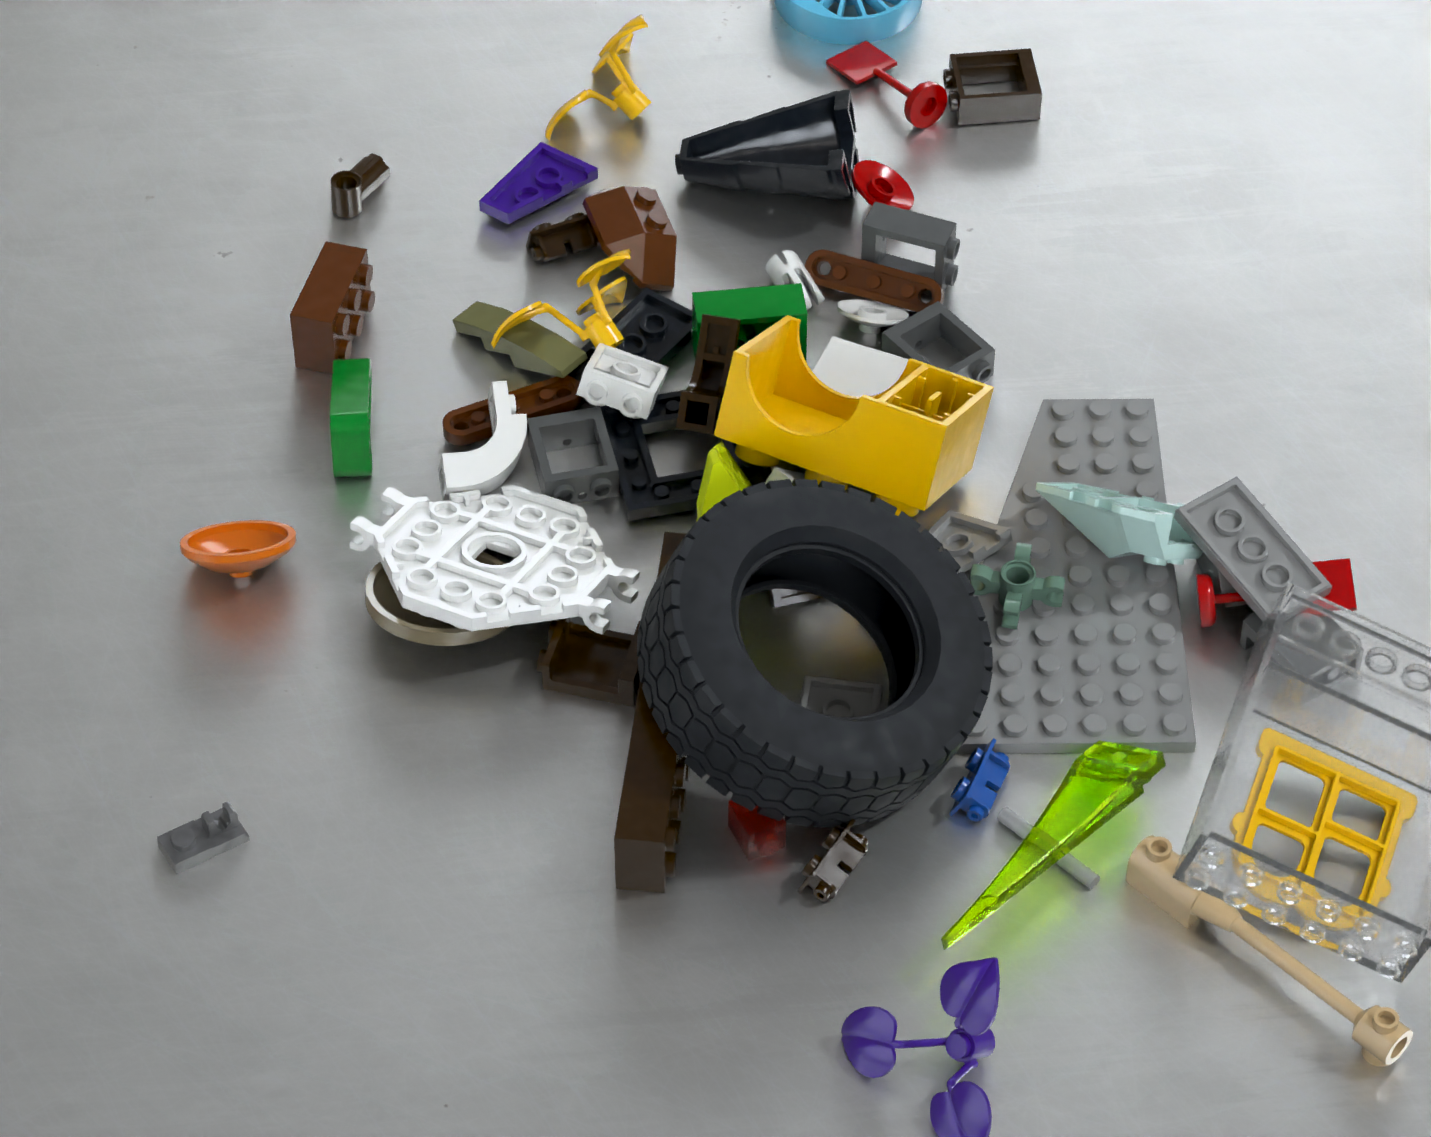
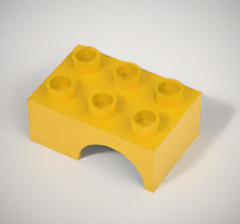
M789 315L733 352L714 436L736 443L735 454L745 462L769 467L779 464L780 460L805 468L804 478L817 480L818 485L821 481L844 485V491L848 489L849 484L875 493V498L877 497L896 507L895 515L899 516L901 511H903L910 517L916 516L919 513V509L922 511L928 509L973 467L994 389L993 386L910 358L897 382L879 394L872 396L863 394L861 397L839 393L821 382L809 368L800 345L799 329L801 320Z

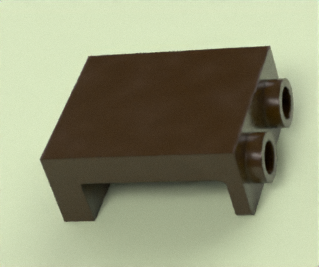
M571 618L558 619V621L552 620L548 631L547 650L541 649L537 660V672L542 673L543 689L634 707L640 684L637 663L639 658L637 657V636L640 621L637 624L634 635L606 630L602 635L590 630L585 625L573 623Z

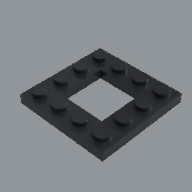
M681 391L658 394L647 420L643 418H629L624 416L618 409L607 405L600 406L618 465L619 489L629 521L697 509V499L704 470L657 477L644 434L676 429ZM719 438V441L724 443L752 486L766 482L772 472L770 466H758L741 460L735 454L737 444Z

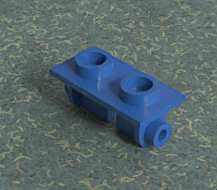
M993 738L983 750L977 747L967 760L965 768L969 770L967 777L963 776L959 780L951 794L955 802L949 813L950 816H953L959 809L967 812V817L975 822H979L989 815L997 793L985 785L998 791L1010 770L1009 757L1004 753L992 751L997 741Z

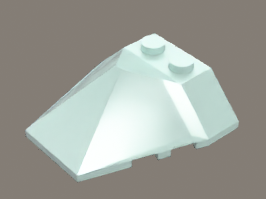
M1037 482L1036 491L1108 558L1141 554L1144 555L1143 561L1146 563L1166 566L1167 563L1183 565L1184 559H1199L1203 553L1174 519L1175 510L1185 504H1167L1154 501L1155 498L1129 496L1120 494L1119 491L1074 482Z

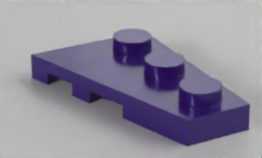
M540 142L479 200L480 211L506 224H510L598 179V168Z

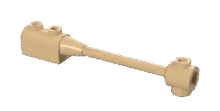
M1151 835L1143 839L1134 849L1127 865L1125 881L1187 929L1201 918L1228 932L1235 933L1352 1022V1039L1362 1046V1056L1368 1063L1374 1066L1390 1065L1406 1050L1412 1039L1413 1031L1399 1021V1015L1395 1010L1388 1007L1381 1008L1379 1005L1363 1010L1242 919V915L1218 889L1217 883L1203 873L1201 864L1193 860L1186 861L1174 852L1168 839Z

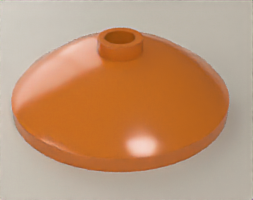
M244 520L225 522L202 527L186 534L180 540V550L182 555L188 560L208 570L218 573H230V576L233 578H244L251 576L255 570L268 567L287 554L296 543V532L291 526L274 521Z

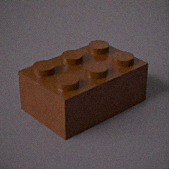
M325 242L290 313L295 367L332 374L333 360L350 359L353 340L355 337H360L363 330L364 317L367 312L370 313L373 310L375 303V292L371 291L370 287L373 266L368 264L367 249Z

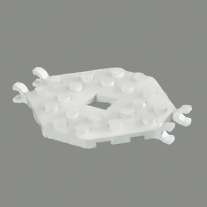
M517 485L501 487L499 494L481 496L479 490L449 493V500L429 502L427 496L410 498L404 496L400 491L389 487L381 494V501L389 503L393 507L388 506L381 513V520L386 521L382 527L373 524L370 520L361 516H357L350 523V529L361 534L357 535L350 542V549L365 551L370 546L374 547L402 608L417 612L424 617H431L449 623L459 629L478 631L581 617L590 630L603 635L610 627V620L602 618L598 614L604 615L611 608L610 600L597 598L607 586L611 587L618 599L632 604L638 597V590L629 587L627 584L633 585L639 578L640 571L632 568L623 569L614 565L611 557L607 558L605 556L603 543L595 529L589 527L587 515L583 507ZM485 548L515 558L511 563L503 565H489L474 560Z

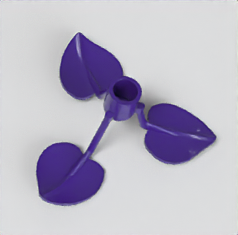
M991 957L961 962L951 966L943 975L940 984L941 1005L948 1015L956 1018L954 1025L957 1028L948 1037L895 1040L897 1034V1021L895 1017L887 1010L876 1006L855 1010L845 1019L842 1025L841 1040L851 1064L859 1073L869 1078L883 1077L894 1068L896 1063L895 1048L946 1046V1051L951 1058L958 1062H964V1065L947 1081L948 1091L935 1094L931 1100L930 1118L938 1137H989L992 1114L986 1093L973 1082L963 1081L958 1083V1081L971 1069L978 1067V1059L989 1057L995 1049V1037L990 1027L995 1020L999 1001L1000 975L998 958Z

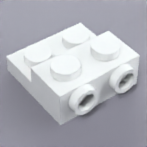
M599 343L584 368L576 395L584 397L590 404L596 406L607 405L618 409L626 417L647 420L654 407L658 392L665 381L669 367Z

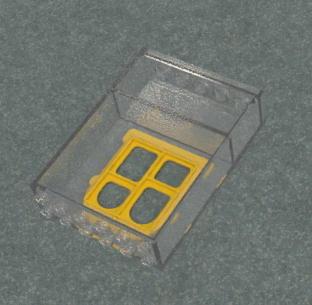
M1288 582L1259 628L1172 878L1187 884L1193 889L1201 890L1232 907L1240 908L1253 914L1268 924L1276 925L1294 933L1307 942L1315 943L1333 951L1346 960L1354 961L1372 969L1385 978L1402 983L1431 946V647ZM1279 763H1287L1322 780L1324 787L1311 827H1307L1266 808V800ZM1340 791H1348L1383 808L1385 816L1377 840H1373L1332 820ZM1258 826H1266L1301 843L1303 852L1296 870L1252 850L1253 839ZM1332 839L1369 858L1370 864L1358 898L1314 878L1315 868L1324 840Z

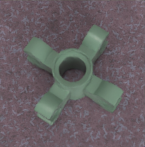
M1017 542L1014 560L1006 562L1002 566L1001 572L993 571L990 567L982 564L972 565L970 579L971 585L975 590L974 595L999 594L998 599L1003 606L1004 614L1001 625L1003 628L1017 630L1020 611L1028 609L1032 605L1033 600H1040L1051 607H1062L1065 578L1060 576L1036 577V571L1031 565L1030 558L1032 544Z

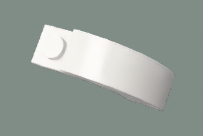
M507 381L492 382L487 399L493 435L491 439L482 447L472 451L442 453L438 467L442 501L449 500V493L479 490L481 496L487 495L503 484L517 465L526 436L527 415L516 414L514 394H508Z

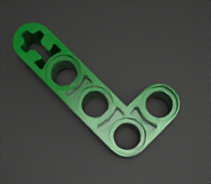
M370 358L333 360L330 434L334 478L372 476L370 437L372 370Z

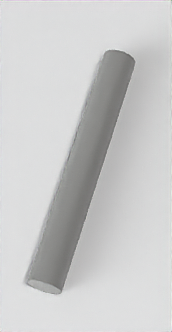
M1008 807L1001 810L997 817L998 821L1089 889L1094 888L1098 884L1100 876Z

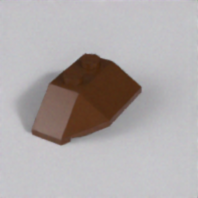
M620 186L600 190L585 198L582 204L602 250L608 256H611L619 251L629 249L631 251V259H626L618 267L634 277L633 282L640 289L647 287L651 290L672 292L675 279L677 235L656 189Z

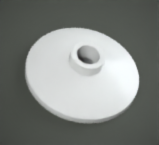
M851 299L840 301L837 304L838 312L848 319L859 323L860 331L870 334H879L881 327H891L909 318V314L903 309L876 301Z

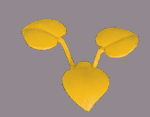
M642 15L626 23L605 44L599 53L601 58L592 70V73L595 74L605 63L609 65L621 82L611 92L615 99L611 100L591 89L582 91L560 107L549 121L545 131V137L549 141L556 123L572 107L589 98L601 101L613 111L619 107L631 121L651 103L647 96L632 81L618 57L620 54L630 52L634 35L632 32L648 27Z
M625 249L596 262L577 279L576 284L578 287L589 282L593 296L582 303L576 310V313L581 315L593 309L596 311V313L583 322L586 326L585 330L581 329L548 303L542 304L541 301H538L516 311L500 325L491 341L493 349L506 331L541 313H550L577 333L583 342L590 339L595 348H597L599 343L614 348L617 347L625 339L608 315L605 305L623 303L627 279L624 276L607 284L600 291L597 284L601 276L620 266L626 259H631V251Z

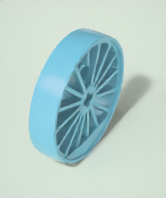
M774 0L780 16L798 32L819 41L843 45H857L864 41L872 43L901 32L913 22L922 5V0H884L894 4L895 6L889 7L882 0H864L877 12L876 14L867 15L862 0H820L819 2L817 0ZM835 1L839 3L837 15L828 10ZM854 5L858 17H843L845 6Z

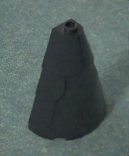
M850 89L834 91L788 107H781L744 121L738 120L682 139L680 154L675 155L677 174H683L685 181L744 191L748 188L766 193H786L831 200L855 199L858 191L852 182L851 174L852 169L859 162L858 149L855 146L856 138L854 133L857 131Z

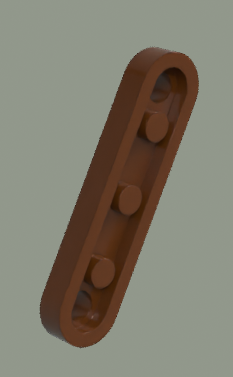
M824 249L811 253L805 262V268L815 284L914 312H919L937 301L943 304L944 301L942 286L937 281L921 275ZM824 262H828L831 266L830 272L826 275H822L820 272V267ZM925 290H930L932 292V299L924 303L921 300V294Z
M568 375L564 378L553 377L508 392V394H514L516 414H526L527 418L569 412L576 409L582 402V397L576 395L580 381ZM488 399L452 410L444 416L442 421L444 438L453 445H469L493 436Z

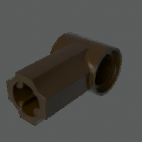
M371 153L368 157H364L350 171H340L332 176L331 202L334 214L343 218H351L362 212L363 200L390 177V168L385 164L382 157Z

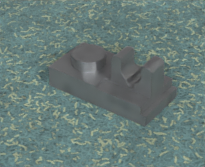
M230 802L223 803V808L215 812L209 813V811L202 813L201 818L195 821L192 820L157 836L158 847L176 875L250 841L248 833L238 820V815Z

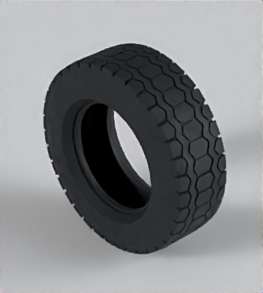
M790 479L769 481L766 485L763 482L744 488L742 491L739 490L714 505L691 527L657 577L646 600L637 636L640 682L643 683L642 689L649 709L654 708L651 714L662 734L669 732L666 740L681 758L686 754L688 755L684 763L701 779L706 774L710 776L706 783L726 797L729 792H732L733 795L730 800L748 810L753 811L758 806L757 814L777 821H781L785 816V823L805 827L812 824L814 828H834L838 825L845 827L852 819L856 821L853 825L863 824L865 821L868 823L889 813L891 814L918 796L938 776L976 726L988 698L993 673L991 672L993 668L992 647H990L992 642L988 623L983 621L986 617L978 596H973L975 590L964 571L957 573L961 567L948 550L945 549L940 552L939 549L942 544L926 528L920 533L918 529L921 524L903 511H901L899 516L895 515L897 508L877 497L873 502H870L871 494L849 487L844 492V485L821 481L819 485L817 480L794 479L792 482ZM795 589L823 597L845 610L866 629L882 654L889 678L887 708L866 716L836 717L807 709L777 691L759 672L746 651L739 627L740 600L763 590Z

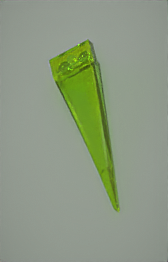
M1099 740L1075 759L1051 801L1013 856L979 898L941 938L943 949L949 948L1144 793L1143 785L1151 781L1152 777L1166 766L1163 752Z

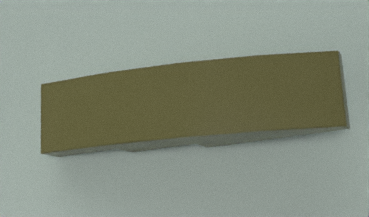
M476 301L452 320L457 332L481 337L485 350L510 355L516 368L564 378L588 359L585 351L530 319L506 331L493 349L491 341L497 329L513 314V312L501 307Z

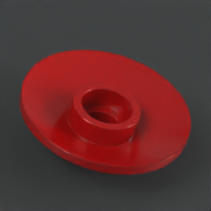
M863 160L858 162L852 169L851 177L855 188L871 206H873L874 202L905 210H910L913 206L914 195L910 186L890 167L876 161Z

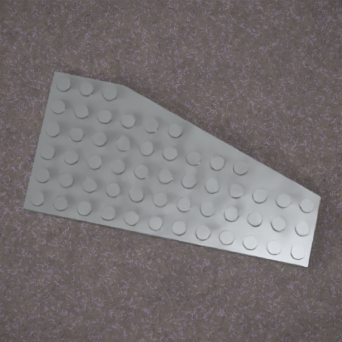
M1043 399L997 525L1010 528L1012 541L984 559L982 565L990 567L993 571L1001 572V568L1006 562L1014 560L1017 542L1032 544L1030 558L1031 565L1036 571V577L1060 576L1065 578L1062 607H1051L1040 600H1033L1032 605L1028 609L1020 611L1016 630L1001 627L1004 614L1003 606L998 599L999 594H973V596H978L986 616L983 621L988 623L992 642L990 647H992L993 668L991 672L993 673L990 691L981 716L956 754H972L977 747L983 750L993 738L997 741L992 751L1004 754L1195 752L1196 737L1174 564L1167 563L1166 566L1146 563L1143 561L1144 555L1141 554L1108 558L1036 491L1037 482H1074L1119 491L1120 494L1129 496L1155 498L1154 501L1167 503L1154 399Z

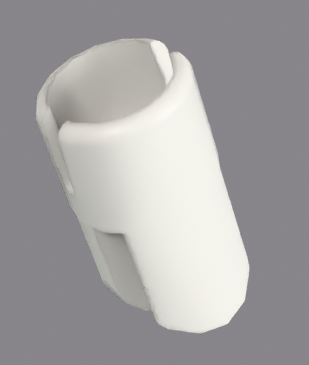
M782 251L787 264H784L776 254L769 259L766 265V272L774 285L801 283L807 310L812 308V304L804 285L817 305L824 302V296L794 251Z

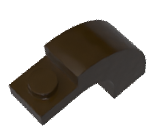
M702 314L695 365L687 389L681 391L676 429L714 434L733 352L737 350L741 319Z

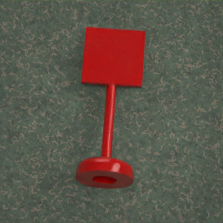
M864 41L826 60L827 65L856 85L877 76L907 97L904 106L906 119L917 128L923 129L933 125L942 116L947 106L948 97L946 90L938 83L927 81L920 83L911 90L885 71L897 66V61L868 41Z
M1350 558L1312 562L1330 582L1332 589L1325 597L1298 611V616L1357 611ZM1205 573L1196 574L1201 628L1211 627L1215 624V604L1245 601L1238 592L1214 594L1211 576Z

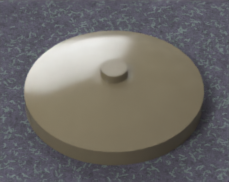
M481 552L474 559L489 565L505 564L496 557ZM381 562L376 564L367 576L365 605L369 615L384 630L402 639L434 646L467 645L494 637L509 627L469 631L456 628L449 623L431 617H424L417 612L402 608Z

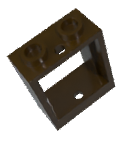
M1031 48L950 54L949 68L943 70V81L945 89L951 90L948 94L950 112H956L958 125L1040 119L1042 91ZM1017 81L1019 92L965 95L963 85Z

